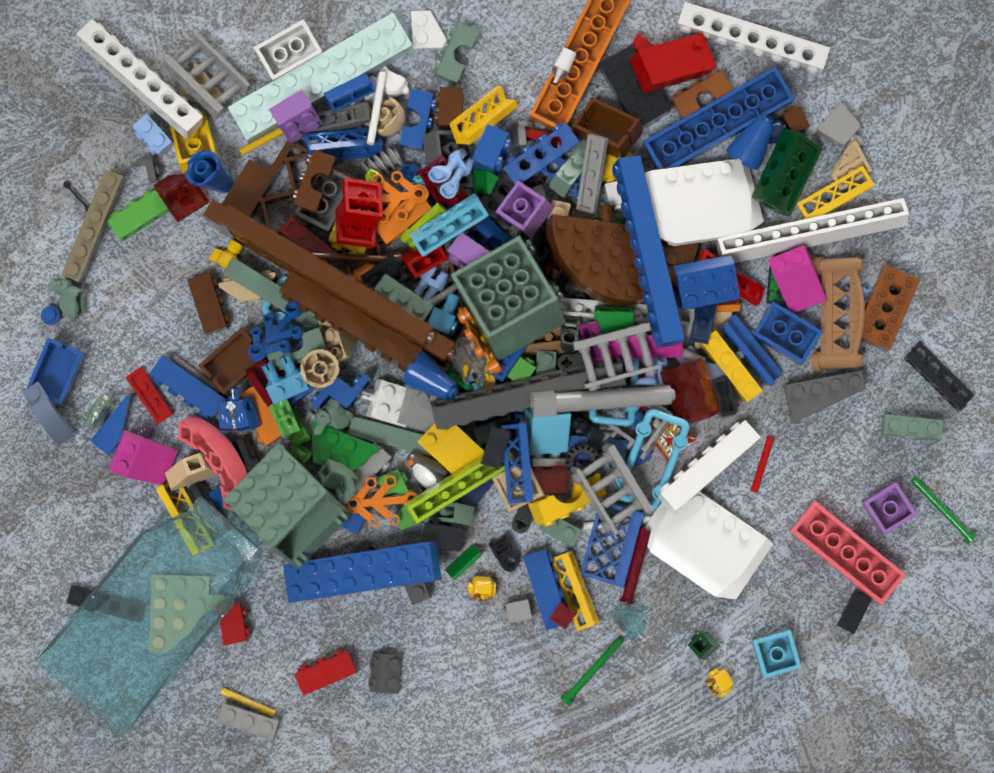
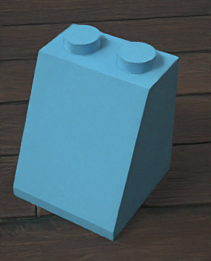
M530 407L524 410L529 455H560L562 452H567L571 421L570 412L557 413V416L534 418Z

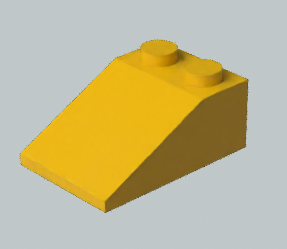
M205 110L201 111L203 125L188 139L184 138L170 125L178 163L184 177H186L185 171L188 169L187 162L196 152L211 150L218 156Z
M434 423L417 441L423 449L451 474L484 454V450L457 425L446 430H437Z

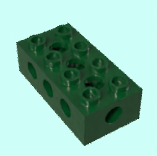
M783 129L751 197L774 213L791 217L822 148L798 131Z

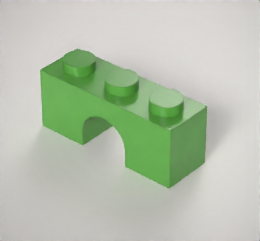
M399 469L377 478L380 486L385 483L387 476L392 475L396 478V485L386 492V497L394 493L405 496L407 492L413 491L412 488L408 490L405 484L408 482L404 471L400 472ZM388 478L387 484H394V479ZM410 495L408 497V501L414 498L415 496ZM405 506L400 511L393 513L400 518L398 525L401 531L417 525L410 517Z

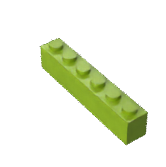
M508 451V457L515 462L511 452ZM482 455L403 505L412 520L418 524L504 471V459L501 469H496L481 464Z

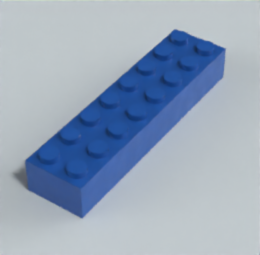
M775 66L644 140L642 147L656 170L681 167L743 132L758 116H771L791 105L795 98Z
M436 541L308 560L298 570L291 564H283L288 603L442 580Z

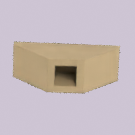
M271 270L260 272L261 275L272 282H275L277 279V274L275 272L272 273ZM225 278L222 283H218L220 289L243 304L263 300V298L230 278Z
M318 321L327 351L332 353L340 364L349 358L356 343L350 340L345 332L341 331L339 333L333 330L330 323Z
M198 453L181 459L165 473L171 491L218 475L213 472L205 460L204 453Z

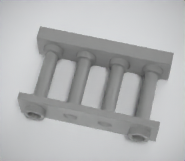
M196 32L192 40L194 45L177 59H173L170 55L167 56L163 61L162 68L217 120L222 115V104L239 89L247 94L250 83L244 75H240L209 44L204 36H200ZM201 50L207 58L191 72H186L182 68V64ZM214 63L221 71L204 86L200 85L195 78ZM227 76L234 84L220 97L213 98L209 91Z
M645 323L572 343L574 351L579 350V353L582 354L589 383L584 384L583 387L593 391L600 389V384L641 373H645L646 376L657 373L656 369L661 368V365L653 366L646 340V331L651 330L650 324ZM635 335L639 340L646 368L636 371L634 370L627 344V336ZM616 340L620 345L627 373L617 376L615 375L608 349L609 341ZM598 345V348L601 349L608 378L599 381L596 379L589 353L591 350L590 346Z
M607 443L601 447L604 451L602 457L582 471L576 467H572L570 470L573 473L571 475L577 485L580 484L602 520V528L607 533L616 535L618 534L615 528L617 523L636 510L647 513L653 508L614 444ZM605 463H611L614 468L613 472L590 487L585 477ZM615 479H621L624 484L622 488L600 503L595 493ZM626 494L630 495L633 499L632 504L610 519L605 509Z

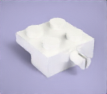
M377 379L373 393L364 390L361 393L364 394L361 395V398L370 401L366 416L406 427L404 424L397 423L407 388Z

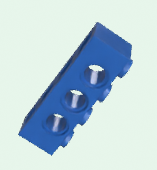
M559 123L552 128L554 132L549 136L546 134L542 135L536 140L538 143L535 146L531 147V145H528L521 150L522 155L518 158L513 156L505 162L504 170L514 184L517 181L524 183L580 143L567 123L564 125ZM554 137H559L562 140V144L558 148H554L551 144ZM539 148H543L546 151V156L543 159L536 157V150ZM523 159L530 161V168L527 170H523L520 167V162Z

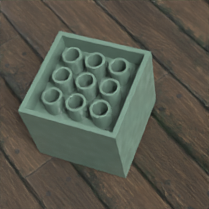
M520 236L451 274L462 300L471 312L498 361L566 323L559 305V301L563 298L562 293L559 292L557 286H554L552 291L531 256L535 252V248L531 246L530 240H526L527 243L524 244Z
M279 443L223 499L274 552L297 570L352 515Z

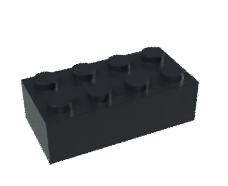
M630 45L599 63L598 70L623 111L640 119L643 130L668 115L671 109L659 90L643 93L629 60L636 53L633 46Z

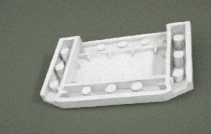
M731 159L646 172L645 177L660 239L668 242L669 245L679 246L718 240L720 237L752 231L757 226H760L764 220L759 202L751 197L755 187L750 168L742 165L743 161L740 159Z
M701 492L697 493L674 514L661 502L644 527L651 530L647 544L651 554L712 596L736 600L773 545L764 535Z

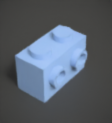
M145 114L133 125L136 130L134 134L140 141L144 139L148 143L146 148L153 156L157 153L161 158L174 147L173 142L148 114Z

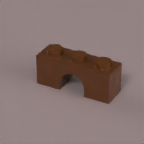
M313 150L312 154L309 153L305 163L308 165L306 172H302L299 183H301L300 188L295 190L292 201H295V207L317 215L324 196L312 188V182L319 176L331 178L337 162L336 157L317 150Z

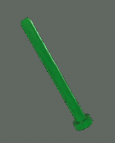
M917 477L911 479L913 485L966 538L964 540L966 544H969L977 536L975 532L970 533Z
M620 637L609 646L566 695H561L560 698L569 707L573 704L571 700L623 644V640Z

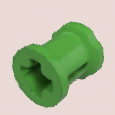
M303 444L292 448L289 452L300 459L303 465L313 456V450L310 451Z

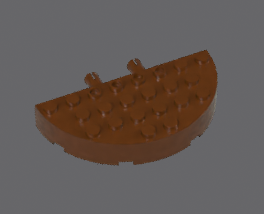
M607 205L600 206V221L552 214L546 220L547 241L553 253L552 257L559 270L579 291L590 295L591 298L607 304L629 306L644 303L643 288L639 285L638 268L634 264L635 255L630 247V234L626 230L625 225L611 222L613 206L609 205L608 208ZM661 240L672 287L676 285L674 266L692 263L695 259L699 243L672 246L668 242Z

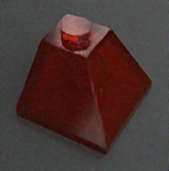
M185 174L168 175L153 185L177 223L210 203L201 188L192 185L187 180Z

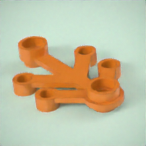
M399 171L393 172L391 179L395 184H400L409 192H399L387 183L381 174H375L372 177V182H375L374 179L376 177H380L382 179L380 182L381 188L389 193L382 195V203H390L383 211V215L387 218L385 221H380V224L388 222L389 216L401 201L409 200L406 206L396 213L397 219L404 222L416 204H422L428 199L429 194L425 186H414L403 178L402 173ZM396 174L401 176V179L398 181L393 179ZM421 191L423 194L421 197H416L415 193ZM404 212L406 214L405 218L403 219L398 217L399 213Z
M467 307L458 308L459 313L457 316L461 323H465L467 327L464 330L466 337L469 341L474 339L477 346L474 347V351L479 358L481 356L487 358L489 363L486 366L491 374L501 372L503 368L496 357L490 358L489 355L491 353L488 347L482 341L477 328L472 324L471 321L474 318Z
M389 475L385 478V483L371 499H364L370 489H374L377 486V480L369 477L366 479L363 488L347 504H344V507L351 514L359 513L369 522L371 527L376 528L381 523L380 518L372 516L364 508L373 507L388 520L390 525L396 526L400 522L399 516L392 514L383 505L404 504L408 501L410 495L416 497L418 494L414 491H409L405 496L382 498L397 482L394 476ZM393 478L394 484L388 485L387 479ZM371 479L375 481L373 487L368 486V481ZM353 500L357 502L355 508L350 506V502ZM393 516H396L398 519L395 524L390 521ZM373 518L378 519V524L375 526L371 524Z

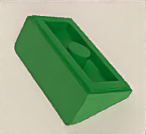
M474 170V192L478 194H491L498 177L486 170Z
M472 544L445 571L453 580H456L482 556V553Z

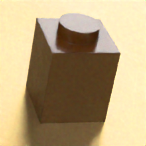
M793 105L784 110L781 119L785 123L786 129L800 133L808 130L810 125L800 106L795 108Z

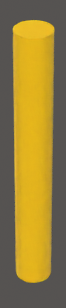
M279 127L240 148L239 151L243 156L284 133Z
M224 687L220 692V695L270 717L275 715L276 710Z

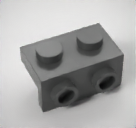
M372 653V658L370 659L371 675L368 681L370 692L399 694L402 655Z

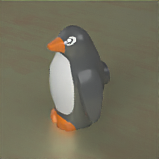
M412 452L407 457L406 466L412 468L416 483L422 491L429 489L446 478L447 471L435 460L417 452Z

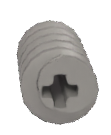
M394 145V150L389 147L386 148L387 154L380 151V158L374 154V161L367 158V165L360 162L364 173L366 174L371 168L383 176L382 171L390 174V167L396 171V164L403 167V162Z

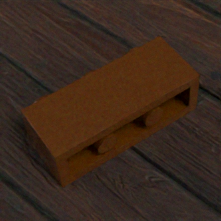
M205 273L187 279L204 334L208 336L229 329L227 325L230 323L227 312L223 313L221 307L224 305L222 295H218L216 287H219L216 277H212L210 273Z

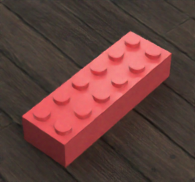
M813 501L788 531L878 605H882L906 576L905 573L816 501Z

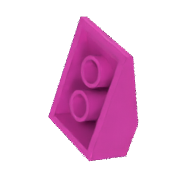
M800 246L768 259L775 280L790 312L794 314L827 301L806 246Z
M123 430L109 464V471L127 478L164 485L167 479L165 473L172 467L178 450Z

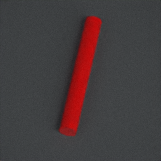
M767 436L750 490L752 492L758 493L774 442L773 437Z

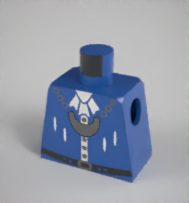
M239 387L228 388L229 398L219 402L220 433L251 431L260 427L261 424L253 399L251 397H240Z

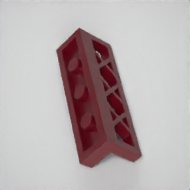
M442 155L437 157L430 165L420 168L417 172L436 202L448 209L447 203L455 206L469 196L460 182L458 193L453 198H445L438 193L437 187L440 188L444 182L435 183L431 181L426 172L434 166H446L448 164ZM480 222L476 223L464 232L474 229Z

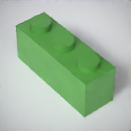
M156 190L145 192L142 195L143 198L137 202L133 200L126 205L127 208L120 212L118 210L110 215V219L107 221L121 242L170 212Z

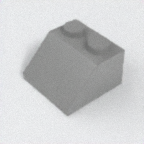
M407 387L397 423L427 432L435 423L430 401L441 398Z

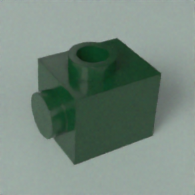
M700 631L687 644L699 659H707L720 647L709 632Z

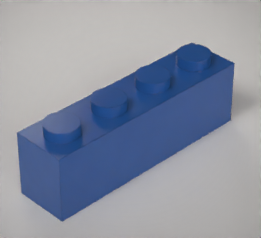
M164 355L161 356L149 373L153 376L152 381L159 386L165 384L169 387L167 391L175 397L179 394L185 398L183 402L189 407L193 408L195 405L200 409L198 413L206 419L209 417L214 419L219 413V402L226 400Z
M544 549L525 555L523 559L545 629L549 630L559 627L558 624L549 618L558 604L562 603L565 598L562 589H557L556 582H559L556 570H551L550 564L553 563L550 552L546 553Z

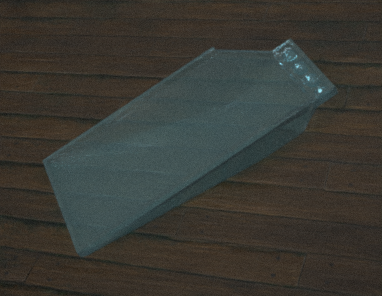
M198 497L187 512L143 530L36 659V662L123 738L230 611L247 562L258 550L259 546L203 497Z

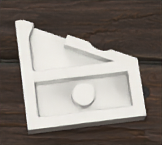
M411 11L413 50L442 49L444 43H448L431 11Z

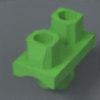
M288 399L269 405L282 438L300 431Z

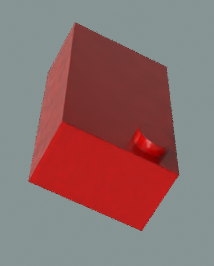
M703 33L638 50L629 59L644 94L707 76L717 67Z

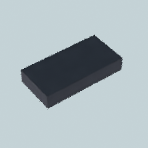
M492 426L481 464L501 469L512 432Z
M853 591L836 625L855 634L871 599Z

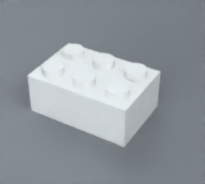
M304 19L254 47L272 81L323 53Z

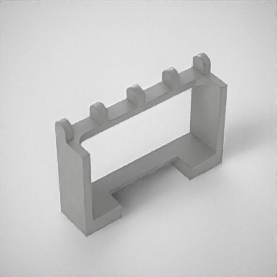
M626 382L620 388H630V385ZM660 405L647 406L650 409H657L673 415ZM589 410L584 411L581 417L586 419L589 415ZM663 420L645 447L641 445L640 449L644 451L640 457L642 460L650 453L670 422ZM596 423L595 427H597L598 429L602 426V424ZM606 424L614 430L611 438L615 439L620 434L630 441L626 448L631 450L635 440L614 425Z

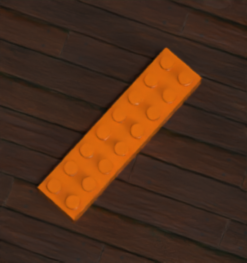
M631 0L587 1L564 48L577 54L570 72L563 71L556 84L553 81L559 68L554 66L529 114L530 120L550 130L559 123L563 125L567 123L569 125Z

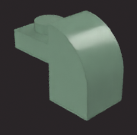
M328 459L318 472L323 486L335 489L339 502L347 504L356 492L354 485L358 478L344 464Z

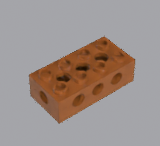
M887 265L881 268L865 305L862 342L885 352L891 350L920 279ZM890 287L897 289V295L890 293ZM883 304H886V305L889 306V308H890V312H889V313H886V312L883 311V309H882V305H883ZM876 321L882 324V330L875 328L874 324Z

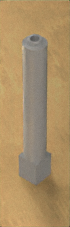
M670 385L566 393H554V390L530 392V410L535 418L557 416V413L669 405L672 404V400H675V390L671 389Z

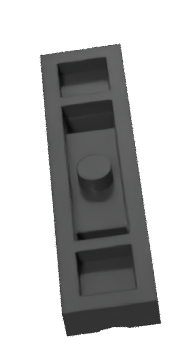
M368 102L343 107L335 112L329 110L317 113L323 125L308 134L329 132L370 123V105Z

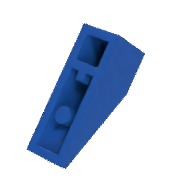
M128 396L123 399L90 440L109 456L114 454L123 430H126L132 399Z

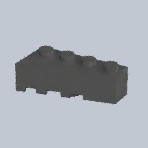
M862 370L785 385L784 391L791 424L865 390Z

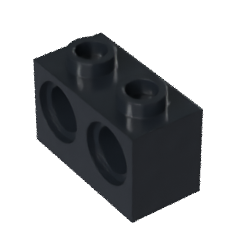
M497 175L498 180L491 194H485L480 201L488 213V217L494 221H497L498 218L502 219V217L496 212L490 211L488 205L496 203L500 206L506 196L500 195L498 190L501 187H506L510 192L514 187L512 183Z

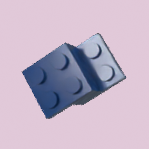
M365 373L362 376L359 374L353 381L354 387L352 388L337 377L331 385L324 387L320 393L317 391L313 395L311 406L316 410L322 409L328 400L333 398L350 411L362 395V391H365L372 382V379Z

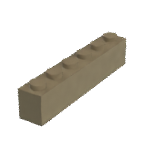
M105 169L61 275L64 278L83 285L108 225L107 220L110 219V215L114 211L126 182L123 176Z

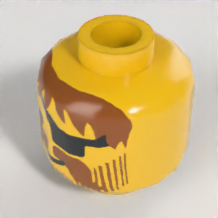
M474 576L471 582L467 583V594H470L473 601L488 602L492 597H495L496 583L490 577Z
M715 668L707 673L709 677L705 680V684L713 696L722 698L733 691L734 682L725 669L718 670Z

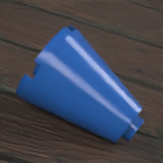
M767 115L758 116L726 149L727 153L733 159L737 160L738 158L743 161L742 165L754 170L759 169L775 126L772 123L773 119Z
M200 150L193 154L187 162L188 169L185 171V175L192 185L222 194L228 193L234 184L233 178L219 157L211 150Z
M420 352L414 357L417 359L416 362L408 365L403 376L405 386L444 400L453 399L457 395V383L427 353Z

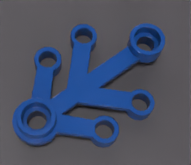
M292 301L285 306L287 314L275 328H273L276 322L272 313L264 315L263 321L265 323L266 338L262 343L261 339L264 336L262 329L255 327L251 330L253 345L249 348V358L252 361H261L267 354L277 351L287 353L291 350V345L287 340L282 339L289 337L299 339L303 336V331L299 326L282 331L292 319L301 316L302 310L297 307L298 304ZM278 340H282V341L279 342V344H275V345H271V346H270V344H271L272 342H275V341H278Z

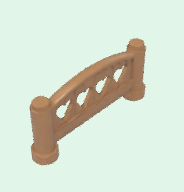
M814 257L812 262L817 275L821 276V285L827 301L821 303V331H823L821 333V352L812 353L813 371H823V369L859 368L864 364L863 355L858 353L865 322L864 294L859 277L860 270H864V260L859 257L834 259ZM846 276L850 277V290L848 292H844L835 286L836 283ZM846 295L850 297L849 311H844L835 305L836 302ZM848 314L850 316V321L848 322L850 328L845 331L834 323ZM845 334L850 335L848 341L850 347L847 350L834 343Z

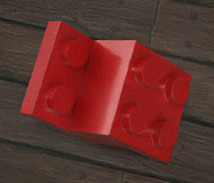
M344 178L342 181L343 199L335 209L336 242L343 245L374 248L376 246L375 227L383 217L381 183Z

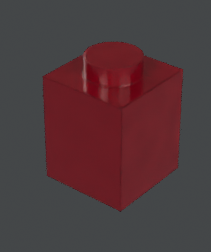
M559 603L549 619L566 630L576 613L562 603Z

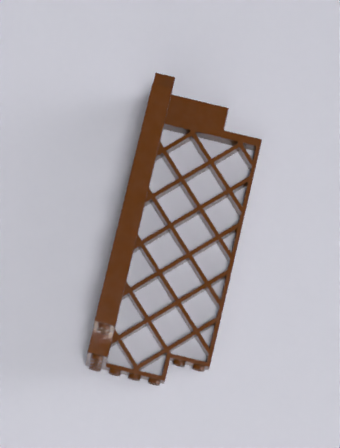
M287 140L269 170L249 159L222 204L212 199L202 215L211 227L288 273L293 271L422 348L425 353L441 364L447 366L448 363H453L457 356L456 350L458 346L462 348L467 340L464 337V330L467 329L465 323L462 324L460 320L456 321L458 326H465L454 343L434 331V327L352 279L350 277L352 271L349 262L345 261L347 276L280 236L282 234L280 233L282 227L272 230L266 204L293 198L295 190H299L296 188L291 164L306 161V148L296 142L290 144ZM294 149L303 153L290 157ZM286 164L292 191L265 197ZM334 167V170L352 179H357L342 169ZM390 202L382 203V209H385ZM260 205H262L267 227L252 219ZM300 220V224H302L305 228L313 227L312 225ZM375 232L377 254L382 255L379 244L384 242L380 237L377 238ZM343 248L342 251L332 249L336 253L347 254V252H349L348 250ZM446 255L448 258L446 261L449 262L451 274L455 273L453 263L449 261V256ZM405 265L401 266L404 271H408ZM425 290L423 291L422 295L420 296L422 299L424 298V296H425V294H426ZM457 291L455 293L460 300L459 306L464 308L460 293Z

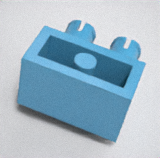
M449 293L443 309L439 310L434 307L428 320V324L434 327V331L444 337L449 338L450 334L454 335L457 329L458 322H456L454 313L460 301L459 297Z
M290 353L286 354L285 357L279 358L286 372L282 376L278 375L272 361L261 366L268 379L266 389L273 404L306 391L310 387L304 381L300 368H296Z

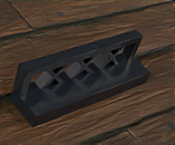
M918 342L903 357L957 412L961 411L975 396L921 342ZM918 348L925 352V361L920 360L914 354ZM928 363H936L939 366V374H934L928 368ZM942 377H950L952 379V388H949L942 381ZM955 390H963L968 397L962 401L955 394Z

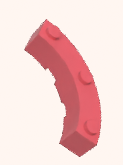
M192 415L178 422V440L204 453L205 460L221 480L222 485H220L222 499H224L247 475L237 450L217 428L197 416ZM223 500V508L235 512V511Z

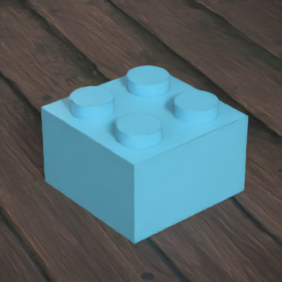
M791 630L751 640L762 678L765 679L802 668Z

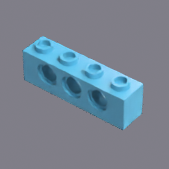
M474 193L409 235L424 257L489 215Z

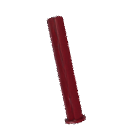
M641 528L639 531L622 598H619V601L623 603L634 604L633 597L651 530L647 528Z

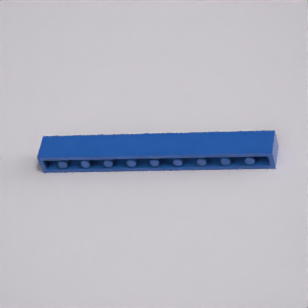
M641 156L619 158L613 164L612 172L617 180V193L621 196V210L625 213L626 217L625 227L631 238L630 247L635 255L634 264L639 272V285L643 288V302L647 305L648 309L647 319L653 330L652 340L656 343L657 348L679 345L685 338Z

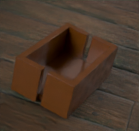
M593 97L583 109L584 114L580 113L571 125L574 134L580 141L583 139L587 141L589 134L609 138L606 153L617 159L625 158L631 149V144L634 145L643 133L640 119Z
M242 327L198 365L225 396L228 395V388L237 387L247 378L245 370L257 363L249 358V348L253 345V340Z

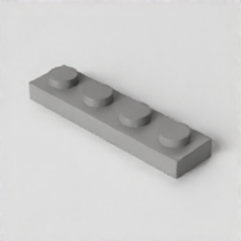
M594 134L588 135L576 210L591 214L597 212L609 138Z

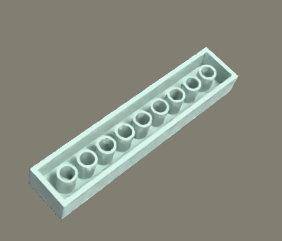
M391 13L228 108L248 143H251L279 127L269 109L301 89L312 107L325 101V92L364 73L367 76L412 51L413 46L394 13Z

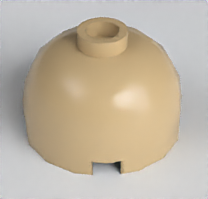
M389 98L390 100L382 99L376 131L380 136L390 137L397 134L406 121L404 109L393 98Z
M315 349L303 357L300 372L304 381L310 386L323 388L331 385L337 378L339 363L336 357L329 351Z

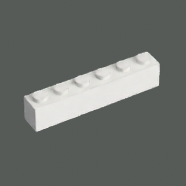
M746 420L741 424L739 422L734 424L730 428L732 432L729 435L723 434L716 440L718 444L714 448L709 446L702 452L703 457L699 461L695 458L688 465L689 469L685 473L680 471L674 477L676 481L671 485L666 483L659 490L661 494L658 498L672 514L676 513L761 438Z

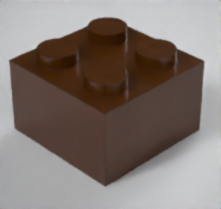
M440 87V93L436 92V108H439V111H435V126H439V130H451L449 123L463 113V88ZM462 122L457 125L458 130H462Z

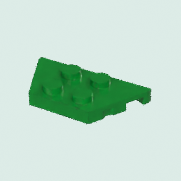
M312 421L313 462L315 464L323 466L330 459L344 464L355 473L359 467L368 462L367 460L380 451V448L328 426H325L321 434L315 436L314 429L317 423Z

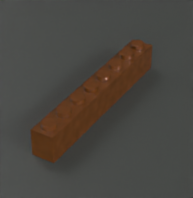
M293 271L289 273L279 289L283 300L288 303L295 302L298 304L297 307L303 312L307 313L310 311L315 314L314 318L318 321L330 323L333 330L339 333L341 331L348 334L347 337L353 342H362L365 344V349L372 353L377 351L382 354L380 356L382 359L389 363L392 360L404 372L410 363L414 364L417 359L414 357L420 352H424L422 348Z

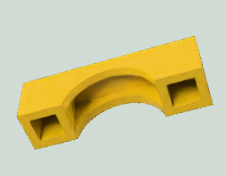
M712 330L709 344L699 343L706 354L729 378L733 389L743 402L748 403L763 391L716 330Z
M595 473L593 477H588L586 480L590 487H592L601 478L599 473ZM574 481L573 493L566 502L562 503L553 495L542 496L528 503L535 524L547 527L555 524V520L558 518L564 519L571 515L570 512L574 510L577 512L585 509V505L591 504L580 484L577 485ZM605 488L595 493L599 501H601L600 497L607 495Z

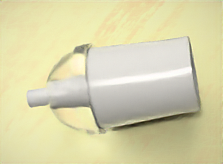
M563 47L556 62L551 67L552 75L555 77L554 83L557 84L558 79L563 80L569 76L570 69L577 55L575 52Z

